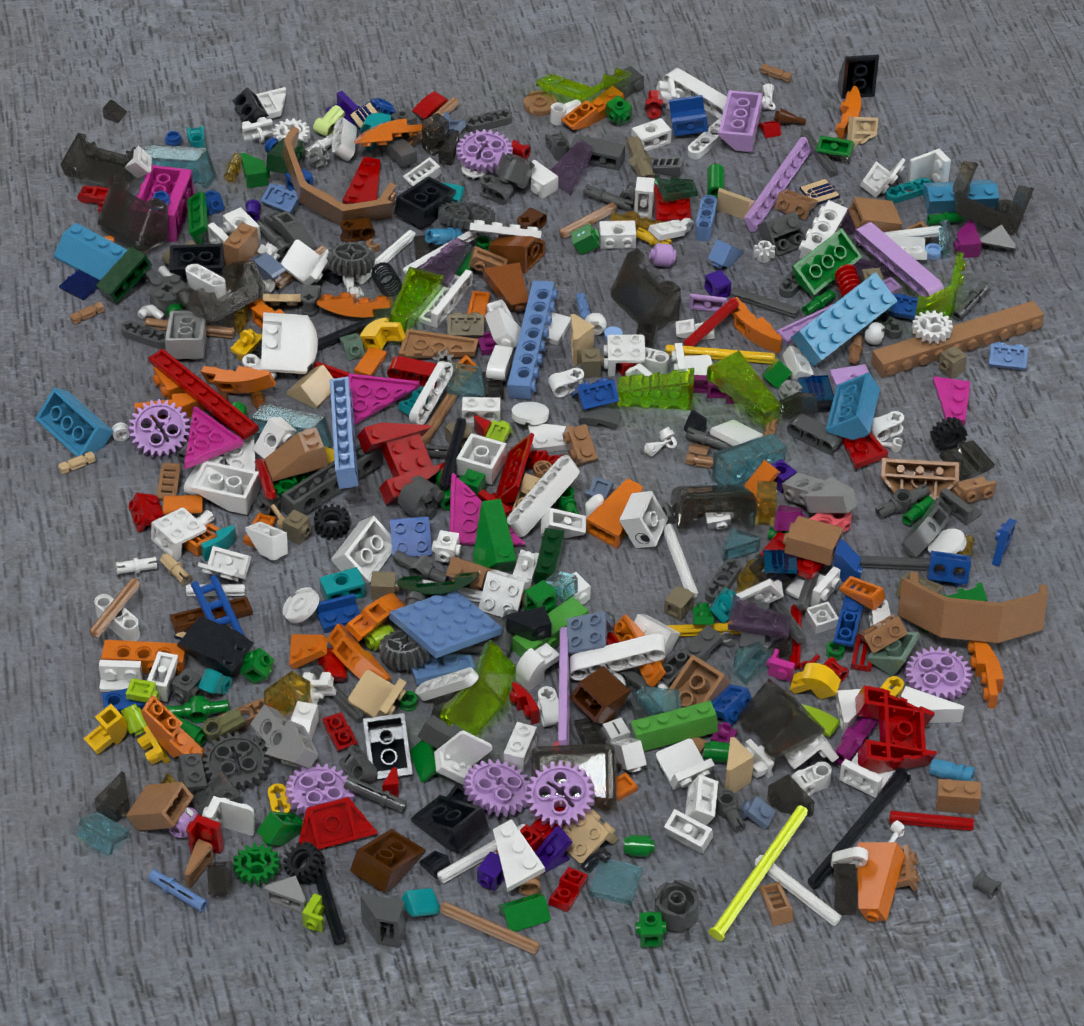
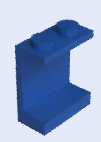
M703 95L669 100L674 136L708 132Z

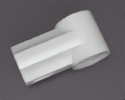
M576 99L565 104H552L550 122L553 125H563L564 123L561 122V119L578 107L581 102Z

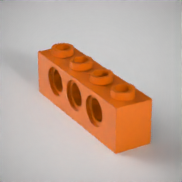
M105 640L101 660L141 661L142 673L150 674L159 651L178 655L175 675H180L186 668L188 655L177 646L178 643Z

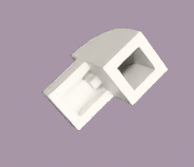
M547 643L535 651L530 648L524 653L517 664L516 680L530 691L545 681V670L559 661V653Z

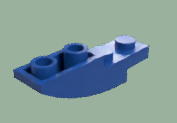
M846 594L833 643L853 647L864 605Z

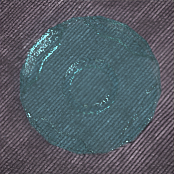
M941 220L940 224L943 226L939 228V245L943 247V250L940 252L942 255H950L949 220Z

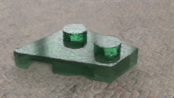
M655 175V183L664 202L698 196V190L691 179L671 177L668 180L661 179L660 175Z

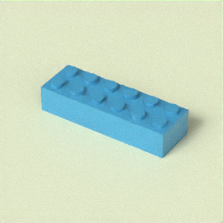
M875 272L791 336V338L811 365L814 366L894 305L897 299Z

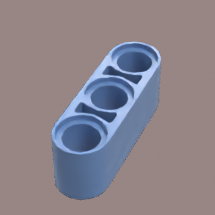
M705 195L701 199L695 237L699 241H708L712 235L717 210V198L713 195Z

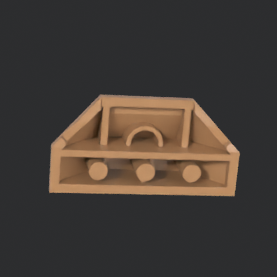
M882 458L881 478L893 493L898 489L913 490L925 483L931 492L928 496L935 500L940 496L941 490L944 488L950 490L959 482V462Z

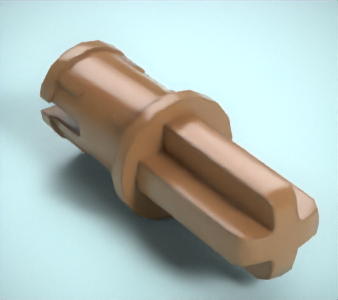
M859 334L852 336L851 345L848 349L850 353L848 361L854 365L858 364L860 355L863 353V338Z

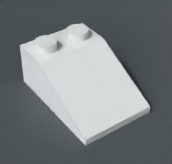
M205 461L201 465L190 488L195 493L228 511L247 515L260 490L259 472Z

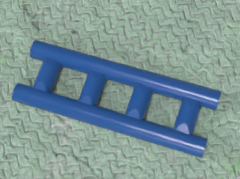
M212 575L209 578L211 583L201 587L198 581L191 583V587L207 619L222 625L230 623L234 630L244 635L217 575ZM215 590L219 599L208 603L204 594ZM223 607L227 616L215 619L211 610Z

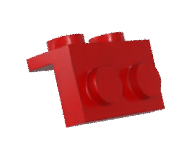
M136 492L133 499L129 502L128 508L137 532L142 533L146 525L151 526L153 521L164 516L156 495Z

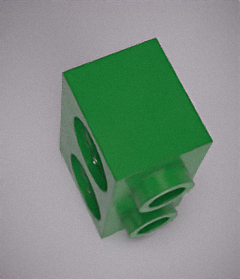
M542 580L525 590L524 611L545 606L547 613L555 609L557 595L555 588Z

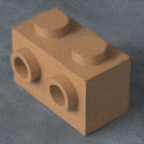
M452 556L446 575L452 577L451 581H454V577L459 573L479 572V576L470 582L469 587L480 590L481 587L484 588L487 572L494 569Z
M938 779L935 811L978 815L981 802V782Z

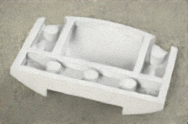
M263 312L261 370L306 374L308 372L307 367L310 364L313 365L318 347L317 332L309 316Z

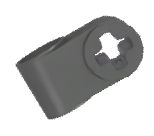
M559 131V133L552 135L545 134L547 148L551 151L554 159L557 161L567 160L569 158V141L565 137L564 132Z
M483 175L480 178L481 188L479 194L498 204H504L514 192L510 183L503 182L492 175Z
M302 285L301 301L303 303L301 311L303 315L314 316L317 314L319 307L317 301L321 298V285Z
M350 745L346 756L339 760V765L349 776L365 783L374 782L377 777L376 767L359 747Z

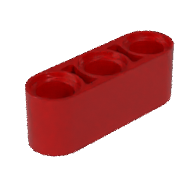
M395 356L387 370V375L389 378L420 381V386H425L437 364Z

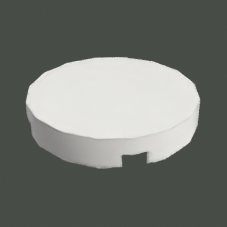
M522 402L514 405L512 408V419L522 425H525V422L530 423L532 426L540 425L546 422L549 417V409L537 402Z
M958 529L940 531L927 546L928 552L930 554L932 550L957 554L960 550L961 552L964 550L967 544L966 537Z
M311 587L297 590L293 598L290 596L286 600L283 607V615L289 622H302L316 610L320 598L318 593Z

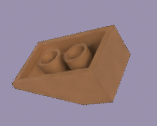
M317 427L298 432L265 458L272 482L329 466Z
M692 654L658 706L668 712L710 700L712 702L728 687L731 681L725 674Z

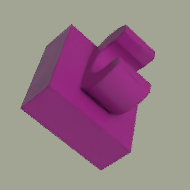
M486 332L483 334L484 337L478 338L481 356L492 354L495 345H498L493 340L491 332Z
M718 723V732L713 733L711 741L730 742V737L736 738L738 730L731 728L729 723Z

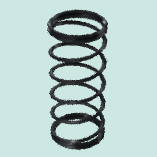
M380 262L373 267L372 278L380 292L387 297L397 295L401 291L402 281L393 267L386 262ZM386 276H392L388 282L381 283Z

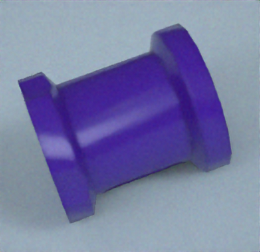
M251 199L246 202V213L257 222L260 218L261 203L258 200Z

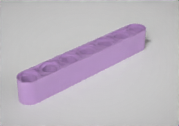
M868 222L854 230L856 240L924 300L930 301L944 293V286L938 278L873 223Z

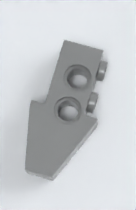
M796 473L782 483L786 500L807 506L809 513H848L857 506L854 489L833 477L821 480Z
M264 704L250 724L256 730L255 734L263 739L265 746L269 748L265 753L268 756L310 768L319 755L306 728L296 722L287 720L277 709Z

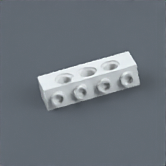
M828 200L825 206H821L818 213L819 218L815 217L812 223L813 228H809L806 233V241L802 240L798 250L801 251L800 259L840 229L848 208Z

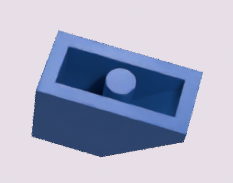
M840 539L835 550L833 567L841 570V582L844 583L850 576L861 578L863 567L860 566L861 558L844 540Z

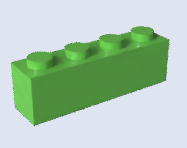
M571 597L548 613L552 623L550 638L530 641L515 635L512 637V650L522 657L530 648L535 651L545 643L554 649L560 643L561 627H567V618L589 614V610L575 598Z
M710 700L631 721L632 737L641 740L643 751H647L686 739L705 736L718 732L717 714Z

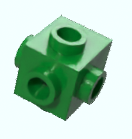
M617 95L606 103L605 114L610 121L620 126L632 118V106L628 101Z
M261 648L252 652L249 651L243 658L244 663L240 673L253 684H256L268 678L272 672L271 667L275 659Z
M648 911L639 913V922H635V935L640 936V947H662L663 934L667 933L666 921H662L661 912Z

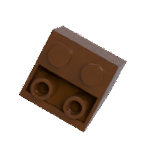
M602 666L579 682L570 699L595 723L604 724L613 720L631 691L606 667Z

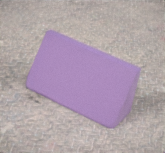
M690 293L689 309L716 312L727 302V298Z

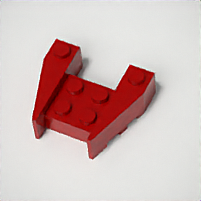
M381 422L364 427L357 435L364 453L381 448L393 478L387 479L379 487L386 505L398 502L402 488L406 483L408 485L412 483L413 480L411 479L413 477L422 476L430 480L443 469L444 463L433 466L421 438L431 428L430 425Z
M864 685L855 697L856 716L879 719L880 742L866 739L858 750V764L875 773L896 771L897 768L910 769L928 766L936 756L937 751L926 749L925 727L933 718L935 712L922 706L918 708L908 703V700L903 697L897 698L891 695L890 691Z

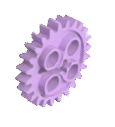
M485 129L482 132L476 130L475 134L470 132V136L464 135V139L460 138V143H457L456 148L457 160H460L461 165L464 164V168L470 167V171L476 169L477 173L483 170L484 174H486L487 170L493 173V169H497L503 152L506 155L507 153L513 154L512 143H509V138L504 139V134L499 136L498 131L493 134L492 130L486 132Z
M158 399L157 404L150 400V406L143 403V410L137 407L138 414L132 413L134 420H129L131 426L128 427L131 433L129 437L130 440H133V446L138 445L137 451L144 450V456L151 453L152 459L155 454L158 455L159 459L162 458V454L169 458L170 452L176 455V449L181 450V444L185 445L186 439L189 437L188 432L191 426H189L190 420L185 419L187 413H181V406L175 409V402L168 405V400H166L164 404H161L160 399ZM160 415L168 416L166 419L158 418ZM144 424L151 425L149 428H143L142 426ZM160 429H163V434L169 442L165 441ZM170 430L177 431L176 434H169L168 432ZM159 439L161 442L154 444L152 440Z
M930 647V651L923 648L922 654L916 651L915 657L910 656V661H907L905 681L909 682L908 687L945 700L949 698L954 702L955 696L961 698L962 693L966 694L967 688H970L972 674H970L971 667H968V661L963 662V656L956 657V651L952 654L949 653V648L945 651H942L941 647H938L937 651L933 647Z
M489 759L487 764L481 761L480 765L475 763L473 768H469L464 779L463 788H465L464 794L469 795L468 801H474L473 805L481 806L483 811L485 809L488 810V815L495 812L496 817H499L500 813L507 817L508 812L514 816L516 810L521 813L523 807H527L526 801L528 798H526L525 792L529 791L527 790V784H531V782L526 781L528 775H521L522 769L515 770V764L509 767L508 761L500 764L499 759H497L496 763Z
M559 761L556 767L551 762V768L549 769L543 765V772L536 770L537 778L530 777L532 784H527V790L529 791L525 792V795L528 798L526 801L527 806H531L530 813H536L535 820L542 818V825L549 821L551 828L554 827L555 823L561 828L566 823L567 827L570 828V822L572 821L578 825V818L580 817L585 820L584 812L591 813L589 806H594L592 798H595V792L592 791L594 783H590L591 777H585V769L579 772V765L571 768L570 762L563 766L562 761ZM559 778H564L566 780L563 783L555 782ZM545 792L550 793V796L546 798L540 795ZM573 792H579L581 794L578 797L570 796ZM559 806L565 807V810L561 812L555 809Z
M317 763L316 767L311 765L308 769L300 766V772L294 770L293 776L290 775L289 780L286 782L285 796L287 797V803H291V809L297 808L296 814L299 815L301 813L305 814L306 807L344 797H349L353 802L354 792L343 788L348 775L343 776V770L336 772V766L329 769L328 764L320 767V764Z

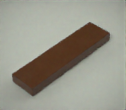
M247 596L228 600L237 619L253 615V610ZM200 607L169 615V620L176 634L188 631L199 616L205 617ZM223 607L211 610L215 619L227 616Z

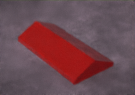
M530 433L508 451L495 494V498L501 499L504 504L512 503L516 500L533 442V433Z

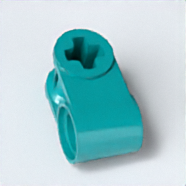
M201 125L198 128L186 127L191 154H204L206 151L204 126Z
M205 668L198 688L213 694H226L232 685V678L224 676L215 670Z

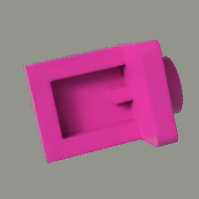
M775 649L773 655H769L766 666L769 667L768 675L792 682L795 663L779 659L780 650Z

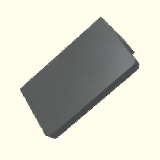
M944 488L940 491L941 499L952 510L950 514L967 526L982 515V511L970 502L965 503L949 489Z

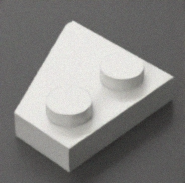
M285 87L256 94L269 115L266 119H273L282 115L286 97Z

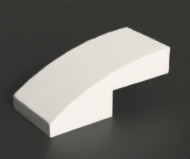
M694 319L676 321V335L686 339L703 323L695 324ZM715 328L702 340L715 339Z

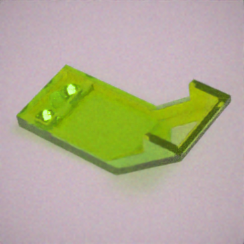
M616 68L614 76L604 73L602 82L594 87L550 73L537 79L536 86L541 87L543 91H553L582 101L630 77L632 72Z
M956 253L950 286L929 297L918 296L915 316H919L920 312L926 314V310L930 313L936 310L937 314L943 312V317H952L951 314L955 310L959 284L963 285L964 274H961V271L965 272L966 261L963 260L964 253Z
M492 640L484 644L475 670L479 675L478 680L472 686L460 690L452 700L445 703L440 713L441 719L448 726L455 723L464 731L474 736L484 728L506 703L516 672L514 663L508 660L502 653L501 648L495 645Z

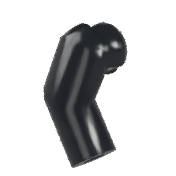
M600 848L592 852L580 867L589 873L599 860L606 863L611 858V853L606 848Z

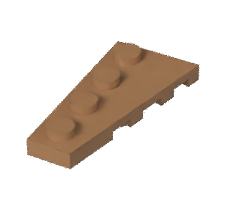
M407 329L399 356L412 359L432 358L438 355L437 350L443 353L447 349V355L453 354V357H464L465 355L475 357L479 339Z

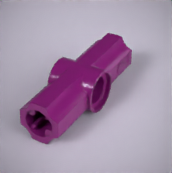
M860 716L852 727L849 726L845 730L840 744L834 750L839 757L835 760L836 764L841 766L845 759L849 761L853 759L877 726V719Z

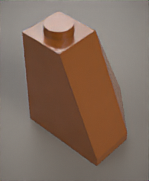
M499 235L495 240L491 241L489 250L493 254L508 259L507 264L520 262L522 273L526 274L545 255V241L533 236Z
M520 262L484 268L483 279L497 297L505 302L509 311H515L516 313L525 311L528 295Z

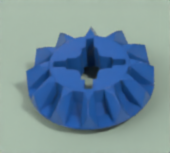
M372 98L370 101L372 106L381 113L392 115L396 112L394 105L382 98Z

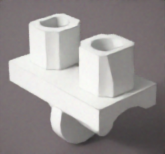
M668 78L667 82L659 81L656 90H659V99H663V103L666 104V109L670 110L669 100L684 98L685 96L682 89L675 88L674 78Z
M261 117L256 123L242 122L243 141L249 142L258 139L262 143L264 142V137L272 136V119L267 120L265 117Z
M521 550L513 575L533 580L539 553Z
M305 672L301 680H295L294 686L299 688L303 699H308V702L312 704H317L319 699H323L324 696H335L337 691L333 686L334 677L330 672H322L319 680H316V676L313 673Z
M751 739L745 741V748L754 756L752 774L756 778L763 775L767 778L772 777L773 773L771 770L775 761L773 757L775 749L772 746L764 748L760 745L758 747Z

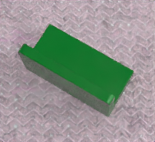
M421 740L410 750V755L420 781L425 783L434 774L447 778L436 772L434 752L437 748Z
M539 892L498 905L500 914L505 916L508 929L514 932L550 921L551 919L545 895Z

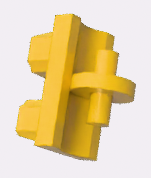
M250 328L243 330L239 335L240 338L230 348L231 352L236 354L237 359L241 361L245 355L254 352L256 346L262 342V334H257Z
M145 726L144 730L146 733L138 738L137 741L144 751L151 746L154 747L145 753L147 760L152 765L160 760L167 764L171 761L167 752L151 733L148 726Z

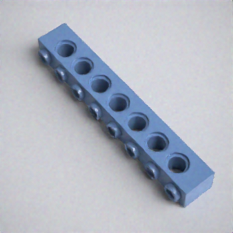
M533 280L507 384L509 398L531 399L533 392H536V378H539L540 375L539 365L543 363L542 352L546 350L545 339L549 337L548 326L552 325L551 313L555 312L554 301L558 299V289H555V283L552 281Z
M349 377L330 379L335 472L339 489L359 486L352 391Z

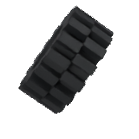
M947 417V420L945 418L941 419V423L938 421L936 423L937 426L932 427L933 430L930 431V437L939 451L947 452L948 449L953 451L954 447L957 449L959 444L962 445L963 441H966L968 434L959 418Z
M330 504V507L324 505V509L318 508L314 516L316 534L318 536L321 535L323 539L326 536L327 540H330V537H333V540H337V536L342 538L343 534L346 535L350 529L348 511H345L344 507L340 509L338 504L336 507H334V504ZM330 520L338 521L337 523H334V524H328V523H326L327 521H330Z
M302 841L301 845L298 842L296 843V848L292 846L290 848L292 851L290 853L286 852L285 855L288 858L283 859L285 863L283 868L290 877L296 876L299 884H303V882L309 884V879L312 882L315 881V876L319 877L321 875L319 871L324 870L325 867L322 865L325 864L323 859L325 856L312 843ZM309 857L308 863L299 869L300 863Z

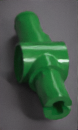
M569 486L557 499V507L562 511L579 514L574 499V489Z
M193 696L184 705L166 706L173 714L179 717H186V719L193 723H203L212 714L230 711L228 699L210 702V700L203 696Z

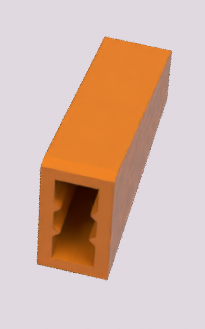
M627 478L602 505L598 506L586 518V532L618 549L626 535V531L619 521L631 494L643 492V486Z
M858 842L857 847L864 848L869 852L867 864L857 867L858 909L867 921H887L905 853L897 842Z

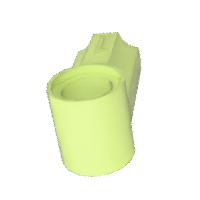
M337 105L332 106L323 118L316 119L313 131L326 137L330 134L333 135L335 123L339 118L345 116V112Z

